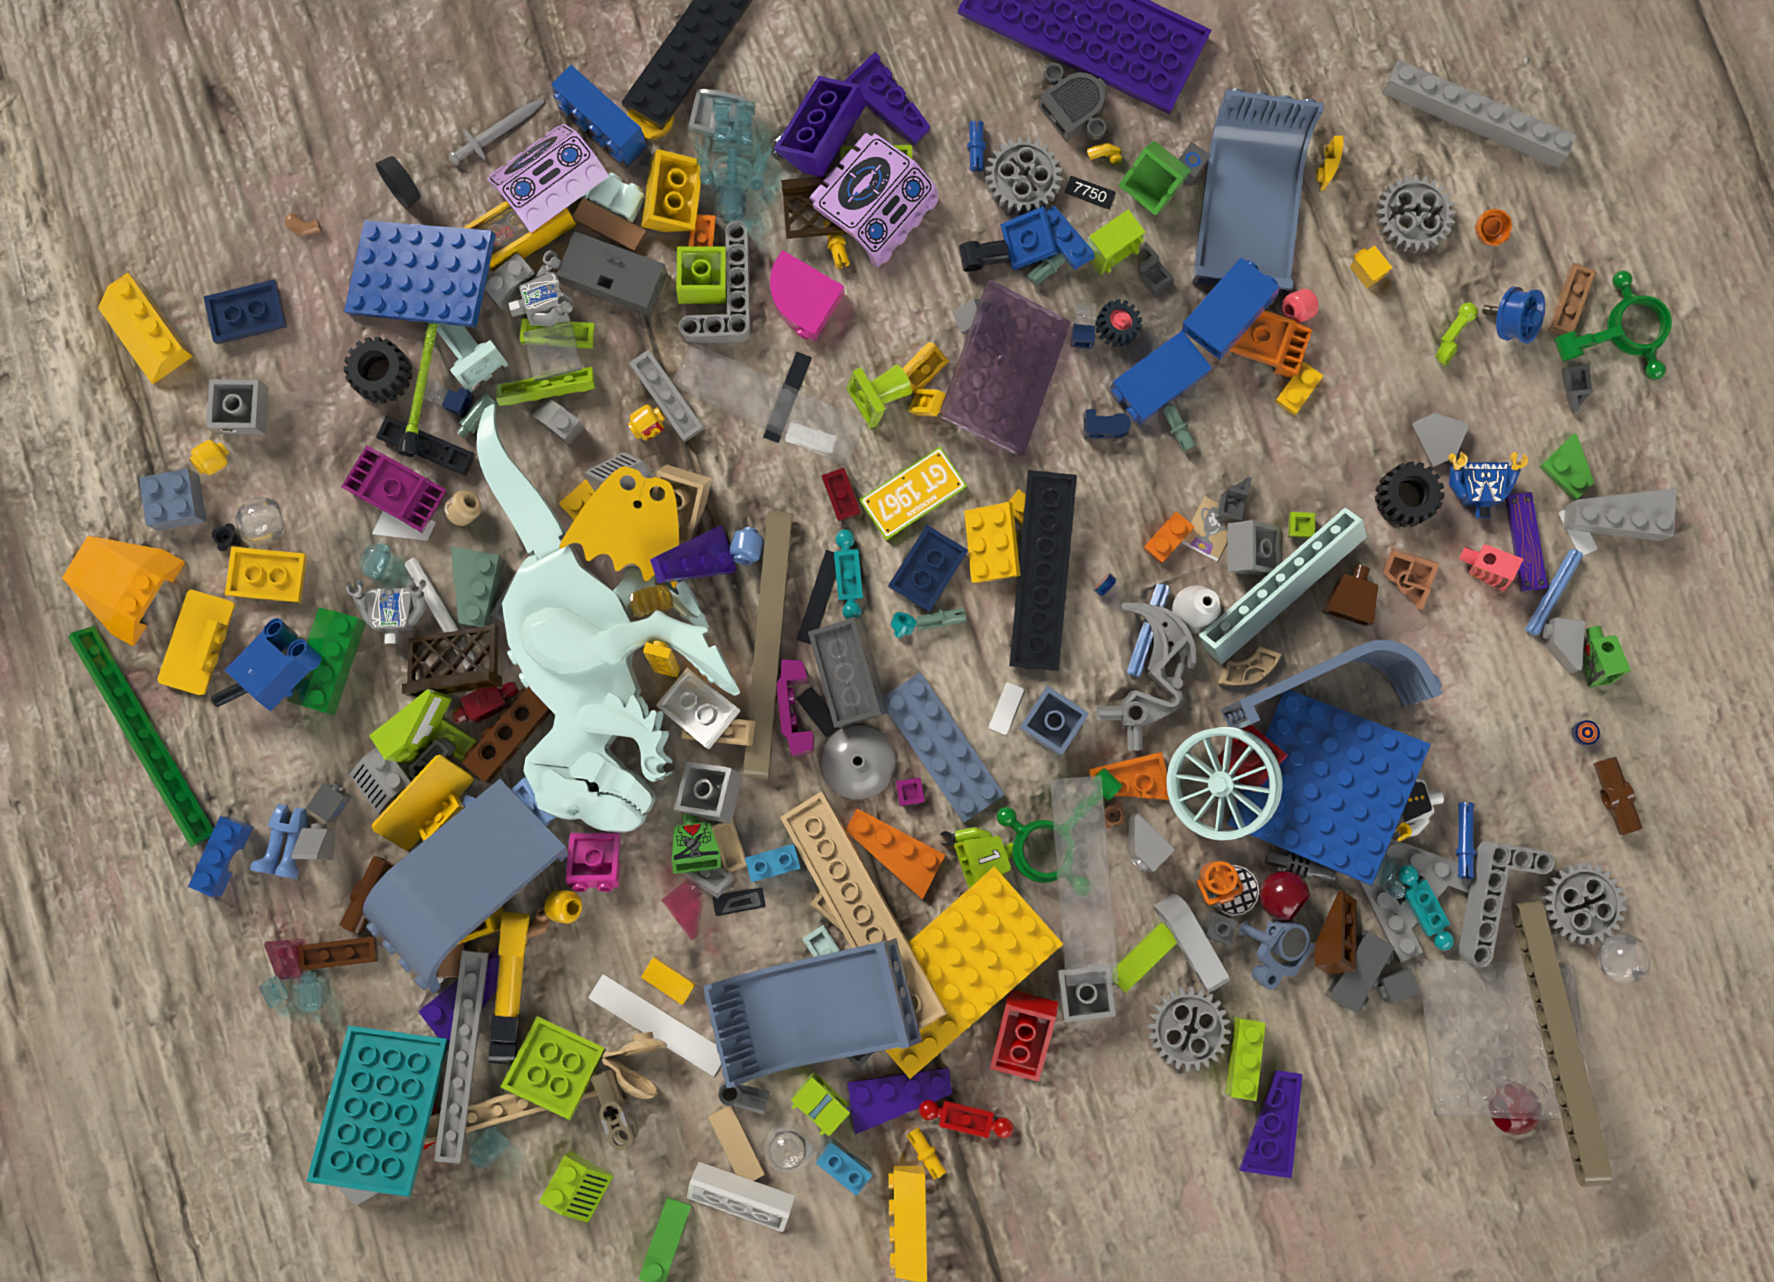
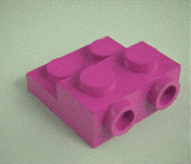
M570 833L569 856L567 857L565 878L569 888H572L575 892H586L587 888H597L601 892H611L613 887H619L621 868L619 860L620 833Z

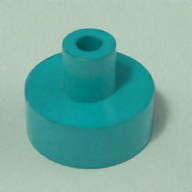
M896 612L890 625L895 630L894 635L902 638L903 635L913 633L917 622L907 613Z

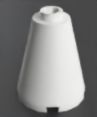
M1193 585L1184 588L1177 594L1173 602L1172 612L1185 623L1191 633L1201 634L1221 616L1222 608L1219 597L1214 591L1204 586Z

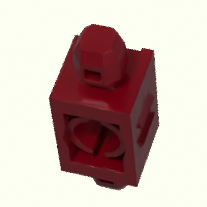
M508 682L503 684L502 688L500 686L480 689L460 698L464 707L460 706L451 713L456 723H463L470 718L471 721L473 720L478 724L501 712L506 707L509 708L510 704L507 698L511 699L519 692L517 684L515 682Z

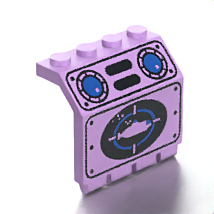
M563 123L548 132L544 138H540L526 148V151L519 153L509 160L505 166H501L491 173L487 181L505 198L528 231L532 233L608 178L609 175L580 135Z
M865 133L854 145L859 152L851 149L839 163L843 170L835 167L823 181L828 187L826 188L820 184L809 198L814 202V209L854 237L868 253L870 263L879 268L882 263H886L890 259L892 251L898 245L904 243L912 228L917 227L921 223L925 213L936 206L939 196L936 185L914 160L876 133L873 136Z

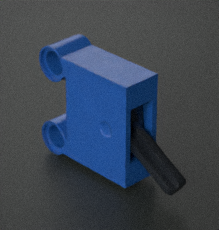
M274 618L265 625L263 631L225 669L237 683L213 694L211 701L215 707H220L249 693L271 712L285 696L290 697L293 695V688L309 671L318 667L322 659L321 654L305 640H297L296 632L279 618ZM288 649L287 655L283 654L281 651Z

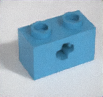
M795 844L745 858L751 882L802 868Z
M834 1138L830 1140L816 1160L818 1166L856 1196L873 1175V1169Z

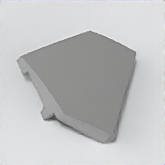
M1433 413L1412 423L1433 468L1449 461L1448 456L1451 453L1457 457L1470 425L1438 413Z

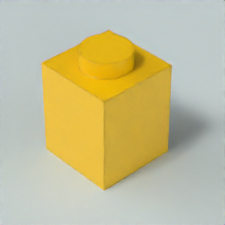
M1375 245L1369 250L1363 248L1353 256L1355 260L1350 266L1366 289L1385 277L1393 268Z

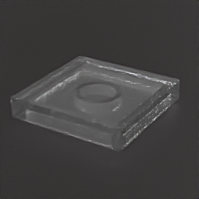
M571 321L557 324L553 327L523 332L535 381L583 370Z

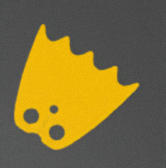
M630 467L618 468L607 477L583 506L566 532L559 548L562 549L569 544L579 543L583 547L587 561H591L600 554H607L613 560L616 571H620L627 564H635L640 568L643 579L645 581L650 580L655 575L650 559L679 545L677 504L671 484L658 477H643L638 470ZM626 475L633 477L636 482L634 489L629 491L623 489L620 485V479ZM654 486L663 488L665 491L664 499L661 501L653 500L649 494L650 489ZM636 500L642 503V507L639 509L633 506ZM677 581L670 582L672 587L676 588Z

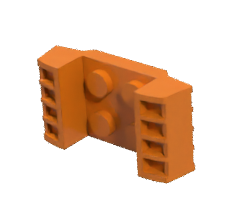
M1264 310L1229 351L1275 367L1274 374L1291 378L1298 374L1313 329L1300 325L1292 319Z

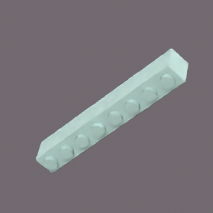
M1347 508L1341 510L1199 635L1205 651L1220 664L1228 660L1367 538L1363 520Z

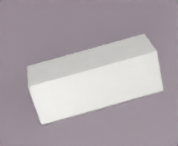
M698 1162L689 1183L687 1198L783 1232L795 1195Z

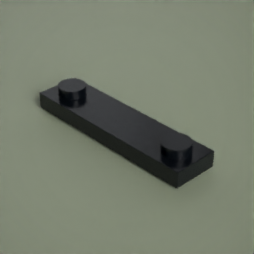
M386 416L376 438L398 448L399 441L408 425ZM418 431L420 444L418 457L465 477L467 476L476 457L475 453L424 431Z

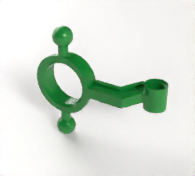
M1625 270L1618 271L1612 278V284L1616 289L1621 290L1624 299L1611 310L1607 320V330L1595 334L1589 333L1578 337L1576 331H1572L1554 338V342L1561 361L1565 362L1583 355V349L1611 340L1614 346L1623 353L1632 356L1645 355L1648 364L1645 368L1646 376L1652 380H1659L1665 375L1666 366L1657 360L1655 350L1662 346L1671 331L1672 318L1670 311L1662 301L1655 297L1634 295L1630 287L1633 282L1631 273ZM1636 304L1644 305L1652 309L1657 315L1660 329L1658 336L1652 343L1637 344L1628 339L1624 334L1621 319L1624 311L1629 306Z
M1105 767L1090 781L1089 784L1094 789L1080 801L1060 825L1048 820H1037L1023 826L1017 820L1014 809L1003 807L998 811V823L1004 827L1010 826L1017 833L1012 844V858L1016 868L1024 877L1037 883H1050L1064 877L1071 883V890L1074 894L1084 896L1090 891L1091 883L1089 879L1085 876H1077L1070 869L1074 860V844L1069 832L1102 797L1109 801L1123 786ZM1047 829L1056 833L1061 838L1065 847V858L1062 865L1056 871L1051 873L1039 872L1033 869L1026 861L1024 843L1032 831Z

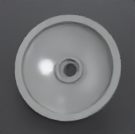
M853 725L842 728L829 738L822 751L821 769L827 784L839 795L855 800L867 799L879 794L889 784L895 770V755L890 742L882 733L868 726ZM855 757L862 758L863 762L860 766L853 764Z

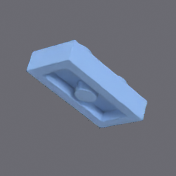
M526 777L511 789L545 826L556 818L538 808L535 793Z

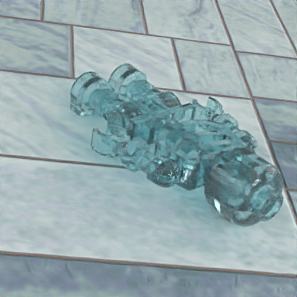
M715 98L712 101V112H717L715 114V121L717 122L713 130V140L715 142L712 145V151L727 152L728 155L715 160L710 171L711 157L708 156L709 138L707 136L704 138L705 146L702 149V146L697 142L698 137L696 136L694 148L699 156L697 164L700 165L701 172L699 174L702 184L709 185L712 182L714 190H722L716 194V216L723 219V223L729 224L732 221H738L746 217L747 197L744 193H747L750 187L754 190H760L763 186V175L768 167L766 161L771 154L772 147L769 145L767 153L762 156L763 152L760 150L762 143L760 142L756 148L757 161L754 162L753 166L749 161L738 157V154L751 155L753 152V146L749 145L753 142V132H751L752 117L750 116L755 115V103L751 101H738L736 103L735 114L741 115L738 117L740 129H737L736 133H731V129L727 128V122L729 121L728 114L731 113L732 101L727 98ZM731 139H735V144H731ZM727 164V167L717 169L719 165Z

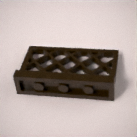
M823 176V178L808 177L781 180L786 239L848 234L815 210L809 198L820 184L826 188L828 187L823 182L827 176ZM800 200L804 204L795 211L789 206L788 201ZM807 207L816 212L810 221L801 215ZM820 217L829 222L825 228H818L814 223ZM796 219L805 224L801 230L791 231L790 225Z
M494 624L409 638L407 683L402 684V694L416 699L427 689L444 694H454L502 686V676L498 675L499 626ZM485 633H490V641L483 647L478 641ZM467 636L471 641L462 651L457 644L463 637ZM442 640H446L449 645L440 654L435 648ZM424 643L428 648L419 657L417 655V644ZM477 645L481 652L472 660L468 654ZM455 649L460 654L451 664L446 658ZM433 652L438 658L429 667L425 661ZM487 655L490 658L489 668L481 669L478 665ZM466 659L470 665L463 673H460L456 668ZM444 662L449 668L442 676H438L435 671ZM423 666L427 672L421 679L416 680V672Z

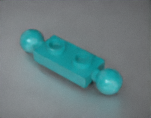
M844 529L836 534L835 542L841 548V551H834L838 601H846L842 609V615L847 620L853 617L860 618L862 610L860 605L856 603V600L863 599L859 552L858 549L851 550L855 537L851 531Z
M1402 866L1398 871V878L1403 884L1409 886L1402 893L1424 934L1429 937L1435 934L1433 943L1437 949L1442 951L1451 949L1454 945V937L1450 932L1443 929L1450 925V922L1428 881L1425 879L1417 881L1419 873L1414 866Z

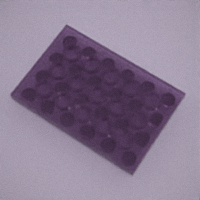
M993 280L987 281L938 417L1019 456L1024 455L1071 321Z

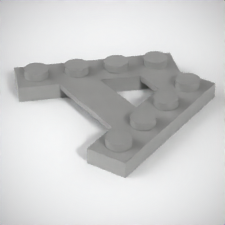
M1392 839L1373 885L1357 881L1388 943L1395 947L1393 953L1397 961L1401 963L1422 953L1423 950L1412 931V928L1418 922L1405 897L1398 903L1389 885L1390 880L1397 874L1399 869L1404 865L1414 866L1418 870L1419 876H1421L1420 880L1425 879L1428 881L1437 899L1448 886L1469 894L1471 879H1466V876H1464V879L1457 877L1458 862Z

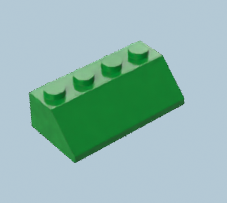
M318 608L307 643L321 654L322 659L318 667L309 671L293 688L294 693L288 697V702L327 714H336L366 625L364 620L337 611Z

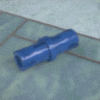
M976 121L969 122L970 142L967 144V150L970 151L969 170L975 172V167H977V172L984 171L985 169L984 151L986 150V143L983 139L984 122L978 121L977 127Z

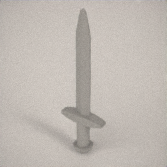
M544 99L524 105L475 138L464 129L463 133L468 144L454 153L451 151L449 161L454 165H459V161L473 152L483 161H486L481 148L533 115L544 103Z

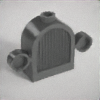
M1049 63L1044 69L1043 78L1046 83L1053 85V87L1040 95L1038 107L1065 142L1086 129L1089 138L1093 140L1101 139L1106 131V123L1098 118L1103 107L1105 91L1107 90L1104 81L1101 78L1097 79L1091 74L1082 72L1071 74L1062 79L1063 68L1061 65Z

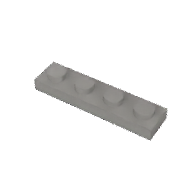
M649 349L629 362L631 368L684 443L704 430L702 424Z

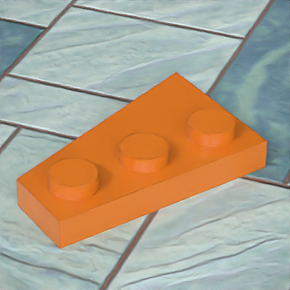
M1162 752L1088 769L1091 780L1105 767L1123 784L1114 796L1169 800L1167 771Z

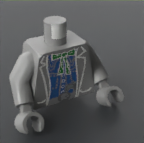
M549 250L543 256V261L546 265H542L538 273L530 281L520 285L519 289L522 299L508 303L512 317L527 314L532 326L553 327L556 323L570 321L568 313L573 309L570 304L572 298L561 292L556 272L552 270L553 268L558 269L560 267L561 260L557 258L555 252Z
M412 578L407 588L365 589V593L361 592L364 586L362 580L358 579L357 581L358 589L353 588L350 581L347 584L346 591L349 595L353 596L357 610L366 624L375 631H384V645H399V631H411L413 625L418 623L425 612V597L422 590L426 586V581L423 579L419 582V587L414 584V578Z

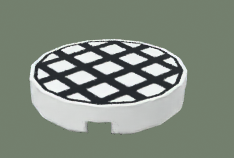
M1237 865L1232 866L1235 867L1242 882L1243 892L1235 896V899L1222 905L1219 903L1213 905L1222 913L1232 916L1242 915L1251 910L1256 904L1259 895L1258 882L1254 875L1246 868ZM1208 892L1210 900L1219 895Z

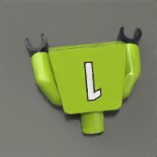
M976 827L956 830L953 834L948 831L940 833V836L949 834L951 837L948 843H942L943 846H951L954 841L958 842L954 844L968 889L993 866H996L1004 877L1005 873L1011 870L1008 859L1012 858V842L1003 845L1000 836H992L989 831ZM963 890V891L959 894V897H960L966 890Z

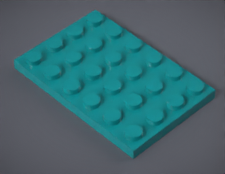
M348 1025L306 1182L411 1198L449 1040Z

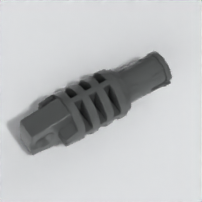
M1283 850L1280 851V854L1268 852L1264 864L1277 867V872H1293L1307 880L1314 877L1334 882L1337 873L1335 870Z

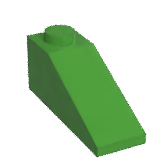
M667 1197L638 1280L644 1282H667L692 1205Z

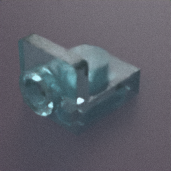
M492 1126L470 1148L468 1154L471 1157L469 1160L476 1168H483L487 1171L491 1164L511 1143Z

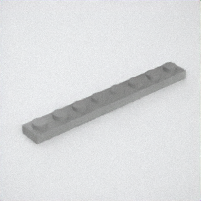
M462 951L434 1157V1161L461 1163L463 1158L489 953Z

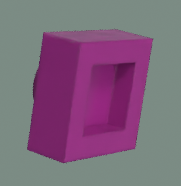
M921 777L896 781L900 806L924 803Z

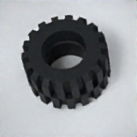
M368 337L364 338L365 343L358 341L355 343L357 347L355 349L350 348L348 351L351 354L350 357H345L344 360L348 365L343 367L344 373L347 374L345 378L350 386L364 399H368L373 403L379 401L381 404H385L387 399L393 402L397 400L396 395H404L405 393L402 390L404 387L409 388L410 383L407 380L412 379V373L409 371L412 369V366L408 362L407 356L386 338L383 340L381 337H375L373 341ZM379 360H388L389 370L387 374L380 380L368 381L367 375L371 365Z
M1414 461L1407 462L1405 465L1404 463L1399 464L1386 473L1379 481L1380 484L1375 490L1379 493L1375 496V502L1380 503L1377 509L1378 511L1383 510L1385 513L1382 517L1385 520L1390 518L1391 524L1396 525L1400 523V527L1405 528L1408 525L1410 527L1417 526L1437 513L1436 510L1441 508L1443 503L1440 501L1444 499L1445 493L1440 492L1444 485L1438 482V479L1441 478L1439 474L1433 475V468L1429 466L1425 469L1424 463L1421 462L1414 465ZM1400 483H1409L1418 490L1420 494L1418 507L1408 506L1401 500L1398 492Z

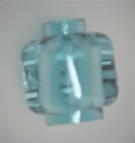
M377 542L376 546H366L359 562V566L363 570L362 574L376 580L388 577L396 561V556L390 551L391 547L381 542Z
M315 972L301 974V979L295 981L292 985L294 1005L301 1008L302 1012L322 1009L323 1004L328 1001L326 979L316 976Z

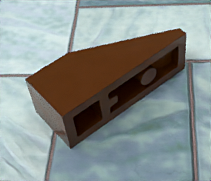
M1338 891L1315 943V967L1328 975L1356 971L1357 900L1344 891Z

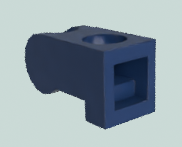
M1086 409L1084 413V438H1122L1130 429L1131 421L1124 413H1116L1113 416H1096V409Z

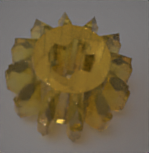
M664 584L642 588L629 596L631 610L638 618L651 616L657 610L666 612L673 607L672 594L668 586Z

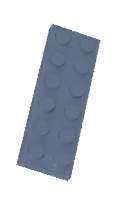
M921 672L884 696L890 717L963 823L1004 796L996 781Z

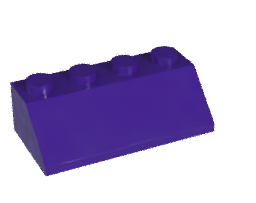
M818 76L775 145V151L801 172L823 178L866 106L860 86Z

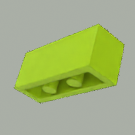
M1234 1016L1225 1093L1230 1097L1257 1101L1265 1022Z

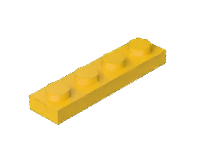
M654 641L653 644L646 642L643 653L653 671L678 679L680 667L672 650L668 648L669 645L660 641Z

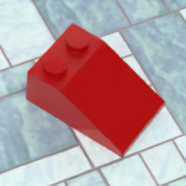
M1016 990L1008 992L990 1069L1039 1082L1057 1017L1058 1001Z

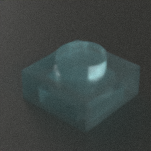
M278 976L268 979L259 986L269 1009L280 1005L288 999L286 987L279 980Z

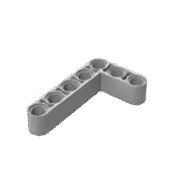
M732 221L726 227L727 314L688 315L683 317L679 322V330L682 338L688 343L744 342L751 335L749 236L746 225L741 221ZM735 232L743 233L742 237L737 239L733 238L732 235ZM735 255L744 256L739 262L732 260ZM736 278L744 279L741 285H734L732 283ZM737 301L745 303L742 308L737 309L733 307V304ZM738 324L745 326L742 332H735L733 328ZM713 325L721 326L720 331L716 333L710 332L709 329ZM689 326L697 327L694 333L689 334L685 332Z
M1483 841L1480 843L1476 852L1474 879H1471L1459 944V956L1462 960L1478 967H1486L1491 963L1509 869L1548 874L1555 866V859L1551 853L1532 847L1495 841Z

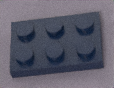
M275 279L203 296L212 339L216 345L287 328L279 286Z
M926 524L889 583L888 588L930 613L967 554L968 549Z

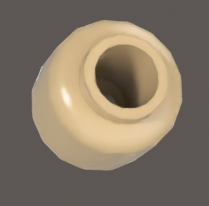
M461 490L447 500L444 510L450 522L458 526H466L480 515L482 506L479 498L474 493Z

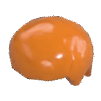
M1490 209L1477 218L1474 228L1476 237L1481 243L1488 246H1499L1510 238L1513 225L1511 217L1504 210Z

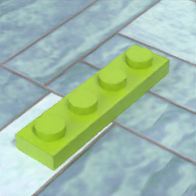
M588 367L497 384L496 399L498 405H515L520 402L537 401L542 398L559 397L569 393L586 392L590 389H595L593 368Z

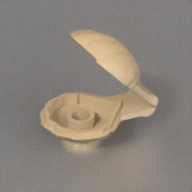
M653 1032L633 1035V1041L624 1045L620 1050L606 1051L603 1054L602 1062L615 1071L618 1084L627 1094L640 1099H650L658 1094L657 1087L648 1078L627 1068L614 1056L622 1055L623 1057L665 1049L668 1044L654 1038Z

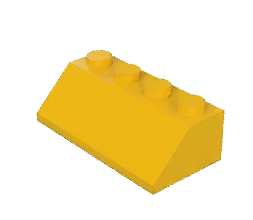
M126 273L107 286L98 309L152 384L193 357L140 281L131 274Z
M924 1165L894 1166V1173H889V1189H894V1200H889V1216H894L895 1226H889L890 1243L895 1242V1253H890V1269H895L896 1278L914 1282H927Z

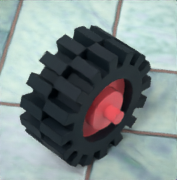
M1116 299L1115 302L1113 300L1109 301L1097 315V320L1095 321L1097 328L1095 331L1096 334L1101 332L1099 336L1101 340L1103 338L1107 339L1105 344L1109 345L1110 342H1113L1112 347H1117L1118 344H1120V347H1124L1126 343L1127 345L1130 344L1142 327L1140 324L1142 317H1138L1140 314L1139 310L1134 312L1135 305L1127 306L1129 301L1124 300L1122 304L1121 299Z

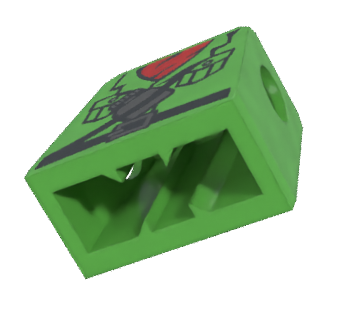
M1593 626L1586 629L1589 642L1583 647V665L1589 688L1613 684L1631 671L1617 636L1604 637L1601 626Z
M685 814L683 816L684 825L674 827L672 849L673 874L721 868V855L710 823H699L697 816Z

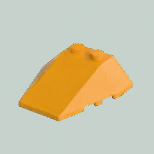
M87 536L62 579L113 636L131 646H135L147 627L146 624L140 622L141 618L163 582L167 580L173 583L184 566L185 561L163 549Z

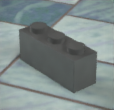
M1362 930L1356 939V971L1336 974L1325 996L1352 1012L1358 1013L1359 1010H1363L1368 1003L1369 997L1367 995L1371 988L1374 989L1381 980V975L1379 974L1383 967H1387L1394 957L1392 952L1395 947L1370 931Z

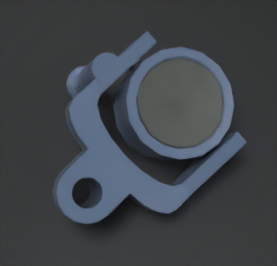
M1277 920L1274 923L1269 921L1265 933L1252 927L1247 921L1243 922L1239 927L1241 935H1248L1261 942L1257 951V958L1264 965H1256L1253 968L1252 978L1269 990L1275 989L1279 985L1283 975H1296L1305 959L1315 947L1314 944L1309 942L1308 930L1303 925L1292 920ZM1270 951L1290 962L1287 964L1276 962L1272 958Z

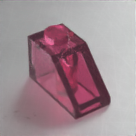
M685 881L661 901L689 938L694 940L699 935L703 900L700 896L703 893L694 882L690 884L689 881Z

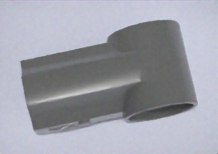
M725 1081L720 1085L718 1097L722 1104L764 1114L770 1094L769 1091L740 1084L734 1087L737 1090L736 1097L727 1099L722 1093L724 1088H726Z

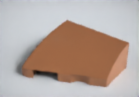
M1391 547L1383 574L1418 609L1423 610L1439 563Z

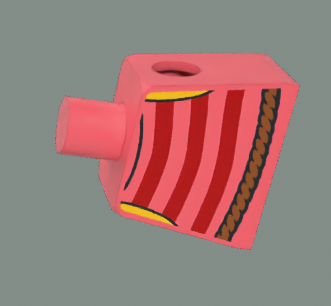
M1484 544L1479 552L1465 546L1459 560L1472 565L1468 574L1504 592L1513 581L1523 558Z

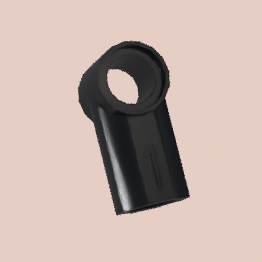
M1005 240L981 244L978 241H969L959 245L962 268L965 272H973L982 269L986 265L1009 261L1008 247Z

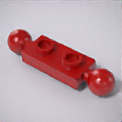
M925 1100L919 1106V1114L924 1120L931 1121L936 1117L940 1118L938 1126L985 1138H989L990 1130L994 1131L1000 1138H1008L1014 1131V1126L1010 1119L1001 1117L996 1121L993 1120L994 1111L944 1100L942 1108L938 1107L937 1103L933 1100Z

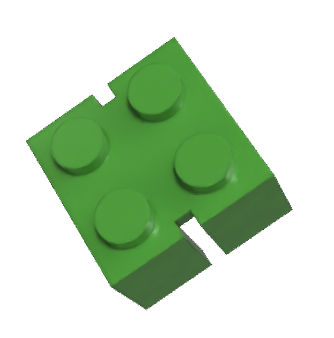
M1153 141L1143 149L1134 162V166L1129 169L1118 186L1156 216L1166 207L1177 192L1176 190L1182 185L1192 170L1156 141Z

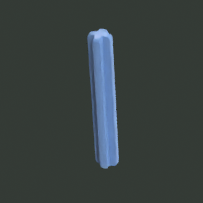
M1577 549L1569 550L1525 628L1527 633L1533 636L1540 634L1583 557L1582 552Z
M1157 584L1150 604L1164 607L1170 587L1165 584ZM1144 619L1127 669V674L1133 677L1141 676L1153 642V633L1146 619Z

